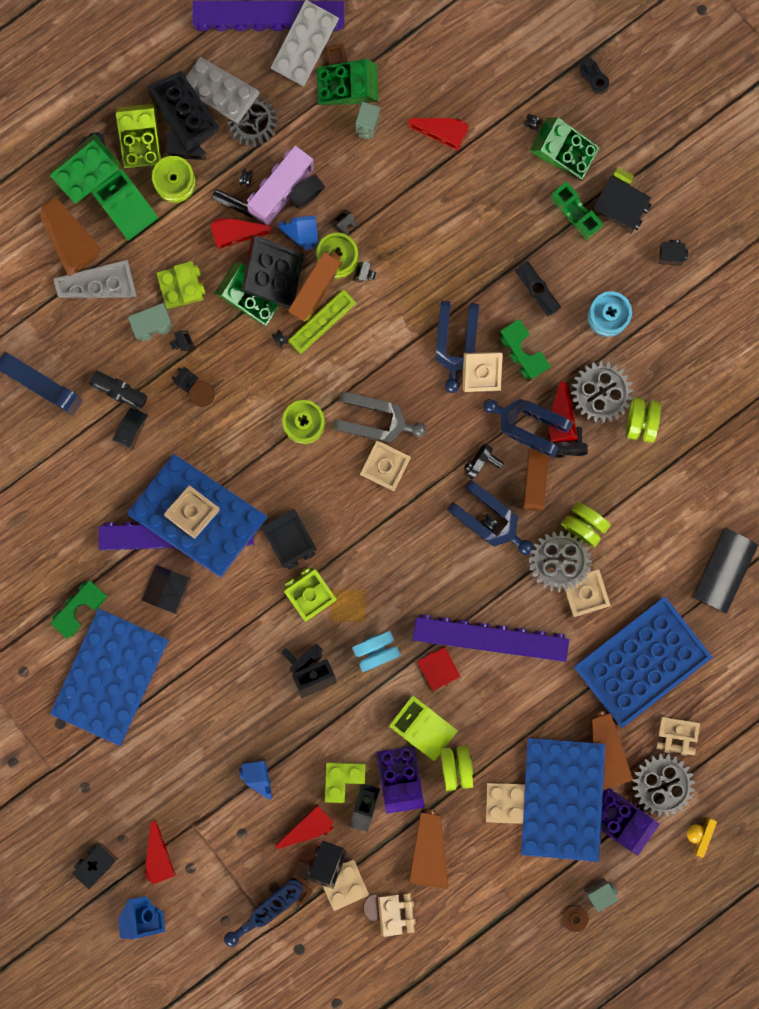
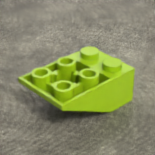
M155 104L117 107L115 113L124 168L156 165L161 160Z
M413 695L389 724V727L433 761L440 755V749L445 748L458 732V730Z

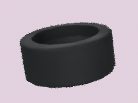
M316 174L312 175L290 193L289 199L298 209H301L314 200L324 190L325 185Z

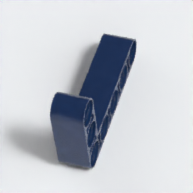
M6 351L1 355V372L74 416L83 401L81 397Z

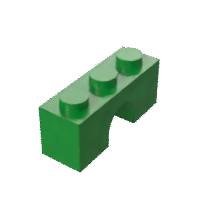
M567 181L552 193L550 199L586 241L602 229L604 224L592 210L588 211L582 205L579 195Z
M520 319L500 331V342L504 347L507 346L509 348L511 359L514 363L518 362L521 367L519 370L525 379L528 378L529 381H532L550 369L551 366L541 351L534 355H527L522 351L521 343L529 338L530 334Z
M93 581L83 582L78 588L79 593L75 597L72 595L65 602L66 607L62 611L58 610L52 616L53 621L50 624L67 639H71L83 626L76 617L77 609L81 605L86 604L96 611L109 597Z

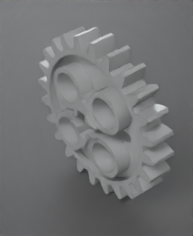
M600 361L598 367L593 362L591 369L586 365L584 367L585 373L581 370L578 372L581 378H574L577 384L571 385L572 388L576 389V391L570 393V395L576 396L572 400V403H578L575 410L581 408L580 416L586 413V420L594 417V423L597 422L598 418H600L602 424L605 422V418L609 422H612V416L619 419L618 412L624 414L625 410L623 407H630L626 401L633 399L628 396V394L633 392L632 389H628L632 382L625 381L629 376L621 375L624 371L623 369L616 371L617 365L610 368V362L603 366L602 361ZM601 375L609 377L608 384H603L600 381ZM616 383V386L606 391L604 396L600 395L591 402L587 401L588 398L599 392V388L604 390L609 385ZM585 385L593 387L592 394H587L584 391ZM611 391H617L619 393V400H613L611 398ZM601 401L604 408L597 410L594 407V402Z
M563 531L560 532L559 536L553 532L552 537L545 534V541L539 538V545L534 544L533 548L535 550L530 551L532 556L529 558V563H532L530 570H535L532 576H538L537 583L543 581V588L550 585V591L557 587L558 592H560L561 588L564 587L565 591L568 592L569 586L576 589V583L582 585V579L587 580L588 575L586 573L591 571V568L588 566L592 565V561L588 560L591 558V553H586L589 548L588 546L582 547L584 544L583 540L577 542V535L572 539L570 538V532L567 536L563 535ZM554 550L556 553L550 555L546 551ZM571 550L575 552V554L569 556L566 554V552ZM551 567L555 569V572L549 573L546 569ZM570 568L573 569L575 572L572 574H568L565 572V570Z
M659 753L658 759L651 755L650 762L644 759L645 766L638 765L641 771H634L638 778L632 780L637 783L632 789L638 791L633 795L634 797H640L637 803L639 805L645 803L643 810H647L650 807V814L657 811V816L660 817L662 812H664L665 816L668 817L669 811L673 815H676L677 808L683 811L682 804L689 806L686 799H693L689 792L695 791V789L690 787L695 781L689 779L693 776V773H687L690 767H682L684 764L683 760L677 763L676 756L670 760V754H666L663 759L662 754ZM668 767L673 769V775L670 778H666L664 775V771ZM650 774H653L656 779L652 785H648L646 782V778ZM676 778H679L678 782L667 784L665 786V790L662 788H657L651 792H647V790L650 788L660 786L662 784V780L668 783ZM674 786H679L681 790L677 796H673L671 793ZM656 793H661L663 797L659 803H655L653 800Z

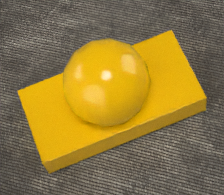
M707 817L703 827L699 824H694L688 828L687 838L692 843L697 844L693 852L695 855L704 857L717 824L715 820Z

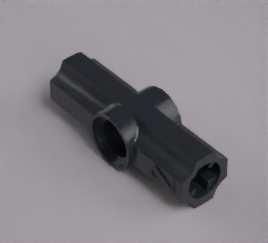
M529 261L523 263L515 270V273L528 289L530 296L536 300L547 317L561 308L547 288L546 282L539 277ZM540 285L543 292L535 293L533 286Z
M98 370L93 373L89 385L140 411L147 401L148 396Z

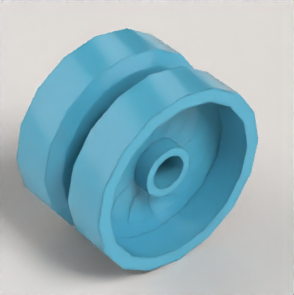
M614 291L604 292L598 295L590 305L587 313L588 323L591 329L598 335L614 337L620 334L630 323L632 307L628 299L622 294Z
M391 631L381 635H374L363 640V643L352 647L356 657L365 654L369 656L359 662L362 672L401 656L396 646L385 650L384 646L394 641Z

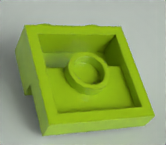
M193 261L176 265L172 269L157 272L167 310L204 300L202 295L206 294L203 283L199 284L197 278L201 276L198 265L194 266Z
M309 566L300 571L301 576L294 579L292 577L284 583L285 587L282 588L305 622L337 600L314 567L310 569Z

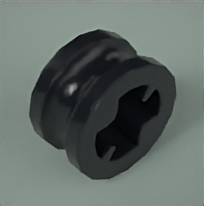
M527 114V120L523 124L532 130L538 131L542 120L535 115Z
M246 169L242 170L239 185L245 184L246 187L250 186L253 176L252 170L250 172H247Z
M279 329L276 334H271L280 349L283 348V344H288V341Z
M486 514L485 520L480 522L494 532L495 527L500 524Z

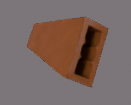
M57 198L52 201L48 200L41 206L40 218L69 277L99 257L101 247Z
M333 251L323 253L288 312L302 321L312 318L343 264V261L340 260V255Z
M530 447L521 510L541 512L544 509L549 456Z
M605 710L595 713V717L590 719L591 743L606 744L603 790L632 781L633 778L611 713H606Z
M425 809V812H420L409 883L448 889L440 814H436V810Z

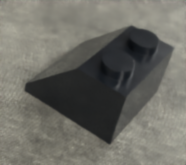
M155 565L142 601L178 614L191 578Z

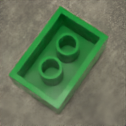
M93 134L52 167L50 176L76 204L119 170L120 162L100 139Z

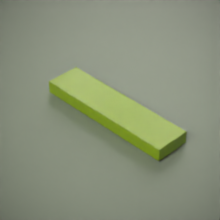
M343 289L288 339V342L300 354H303L356 305L355 300Z

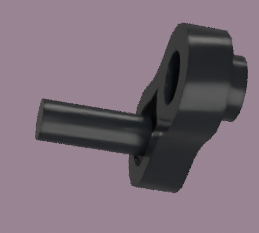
M587 57L580 65V75L589 83L594 93L603 94L609 89V79L600 71L598 64L591 57ZM601 83L603 86L598 87L597 84Z
M576 427L578 440L575 442H553L558 447L554 457H578L588 454V445L582 442V427Z
M485 443L480 447L473 460H469L464 467L465 475L470 479L475 478L486 460L499 469L503 467L504 462L492 455L493 448Z
M314 644L299 659L287 648L281 654L292 664L290 672L294 674L307 668L313 662H318L323 656V649L318 644Z

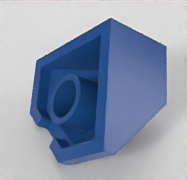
M316 215L295 217L291 219L289 224H286L284 221L278 223L279 231L298 247H304V250L315 249V246H318Z
M266 759L243 763L242 768H239L241 780L244 779L246 785L265 798L272 799Z
M146 896L128 899L118 918L120 939H137L165 932L163 912L151 904V900Z

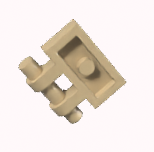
M661 717L658 736L665 737V742H657L656 749L663 750V753L675 752L680 753L681 756H695L696 748L689 747V742L698 741L700 723ZM672 738L683 740L682 745L672 744Z
M404 893V901L400 902L397 894L378 897L381 936L402 934V926L407 927V933L415 932L414 925H416V920L413 918L412 907H414V901L411 899V893ZM401 908H405L406 919H401Z

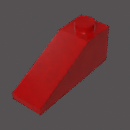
M410 118L408 121L409 128L459 151L469 130L467 123L458 118L457 120L453 118Z
M218 218L213 221L214 223L210 224L218 249L251 240V237L255 235L261 237L272 233L271 226L229 218Z
M562 381L559 384L551 411L567 418L573 425L568 433L548 425L547 437L551 442H572L578 440L570 388L568 384Z
M317 805L275 847L280 849L320 837L322 834L326 836L333 829L332 824L334 821Z
M157 820L152 821L150 824L146 870H144L147 881H151L152 885L176 875Z

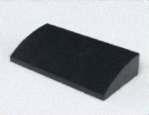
M182 71L148 86V95L186 152L202 144L220 130V127Z
M723 528L691 598L727 614L758 544L728 528Z

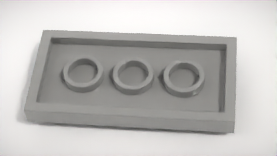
M305 0L271 69L305 86L339 18Z
M202 57L197 60L186 76V79L205 105L239 124L260 94L254 87Z

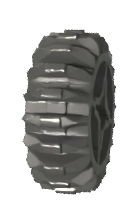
M258 96L246 112V117L239 124L228 120L227 125L231 126L229 132L234 133L232 135L233 138L237 139L239 137L238 142L240 144L245 140L247 147L250 142H252L253 147H256V142L258 141L260 145H264V138L269 142L270 137L268 134L274 136L275 132L272 129L278 128V125L275 124L278 121V117L275 116L277 112L276 110H271L273 105L271 103L267 104V99H263L260 102V96ZM251 108L260 109L264 113H254ZM249 114L254 118L256 128L251 124ZM268 119L267 126L262 132H260V124H262L264 120ZM250 129L254 132V134H246L241 130Z

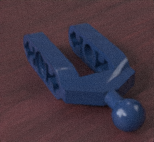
M441 300L435 360L450 371L449 379L445 382V389L448 393H455L460 387L457 381V372L463 369L464 358L446 356L451 301ZM469 303L465 353L475 352L479 304Z
M521 398L504 408L498 406L497 401L494 399H487L483 404L485 412L501 415V431L503 434L549 457L555 456L558 447L535 434L513 425L520 412L565 433H568L573 425L567 418Z
M469 480L465 485V489L508 522L507 525L496 536L454 502L446 510L493 547L512 541L518 546V551L521 554H530V551L533 550L532 543L528 540H521L516 536L518 516L477 483Z
M291 879L256 907L249 919L239 929L225 934L224 943L229 947L236 946L239 938L254 928L267 925L300 897L303 890L301 882ZM289 890H296V892L290 893L289 897L286 896ZM273 900H279L281 906L275 905ZM266 908H267V909H268L267 915H266V916H264V915H263V916H260L261 914H263V913L266 911Z

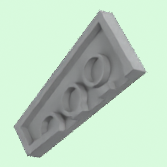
M128 260L77 272L70 277L65 275L54 278L59 298H137Z

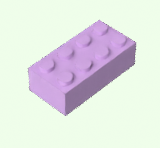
M296 145L292 150L288 149L281 164L277 163L273 167L272 175L268 179L265 178L260 183L258 192H253L247 200L249 202L247 204L248 212L261 224L269 225L290 200V193L306 180L314 170L313 159Z

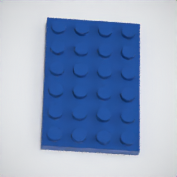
M175 454L172 455L127 512L131 518L220 578L226 573L267 519L265 514ZM189 485L220 509L195 539L164 515Z
M664 596L576 664L574 668L606 710L611 713L620 728H623L713 657Z
M98 608L50 715L121 746L169 640Z
M528 738L521 855L593 862L600 861L606 744Z

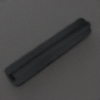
M219 189L214 191L212 195L214 200L253 218L248 212V203Z

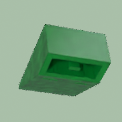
M368 59L318 67V105L362 104V102H378V64Z
M553 117L546 118L529 151L543 161L583 180L600 147L560 118Z
M122 168L91 191L128 241L158 219L155 212Z
M234 261L214 294L259 323L267 326L279 305L242 292L241 287L246 266L243 263Z

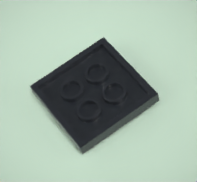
M256 235L252 236L241 291L289 309L296 297L304 254Z

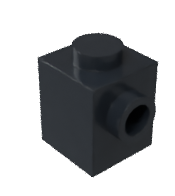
M680 240L662 242L660 245L659 264L682 266L688 259V249H685L686 243H681Z

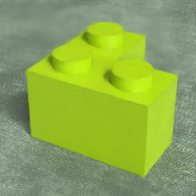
M327 762L325 802L345 803L346 783L365 784V763Z

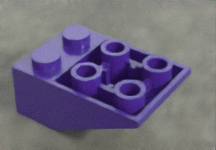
M415 746L376 752L386 814L425 808Z
M608 788L603 794L601 830L638 856L660 824Z

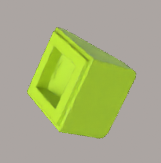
M617 168L613 177L630 185L634 175L621 168Z

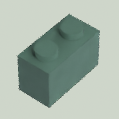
M362 102L356 121V134H359V137L374 139L380 121L381 107Z
M164 303L128 316L138 341H148L153 338L152 335L157 333L160 335L170 332V328H173Z
M605 879L584 890L597 912L619 901L616 897L619 893L611 881L607 882Z

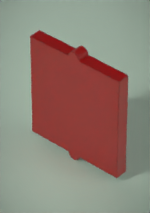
M446 647L434 653L430 652L428 656L417 661L432 691L444 685L448 686V683L461 677Z

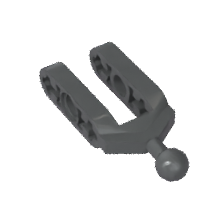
M348 392L340 393L339 402L392 414L393 417L389 432L336 419L333 422V430L391 443L403 430L412 432L415 437H423L427 432V428L423 423L418 422L414 425L405 423L399 405Z

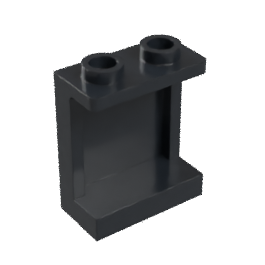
M611 176L592 211L596 216L600 214L625 227L632 234L634 229L638 231L643 222L640 219L642 214H647L652 205L649 203L651 197Z
M295 509L261 527L283 568L288 567L290 570L299 565L297 561L302 558L308 560L316 555L314 552L317 551V548Z

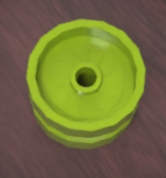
M168 156L156 163L152 171V181L157 193L164 200L172 203L187 200L196 188V178L191 165L179 156Z
M338 232L328 234L322 238L317 246V262L324 252L330 253V251L340 254V260L343 261L335 279L345 278L352 274L358 263L357 245L353 239L346 234Z
M633 397L628 414L626 439L637 440L642 430V440L654 443L660 424L661 401L650 400L645 410L644 399Z
M295 401L287 407L283 414L284 431L289 439L295 443L303 445L313 443L324 432L325 420L323 412L312 401ZM302 420H307L308 424H304V426H301L300 422Z
M576 501L571 508V512L575 517L567 515L561 522V525L574 536L577 535L578 539L595 548L601 540L595 531L605 534L611 525L596 511Z
M468 745L457 747V759H454L451 748L440 749L446 791L457 789V777L460 778L463 789L473 788V766L469 756Z

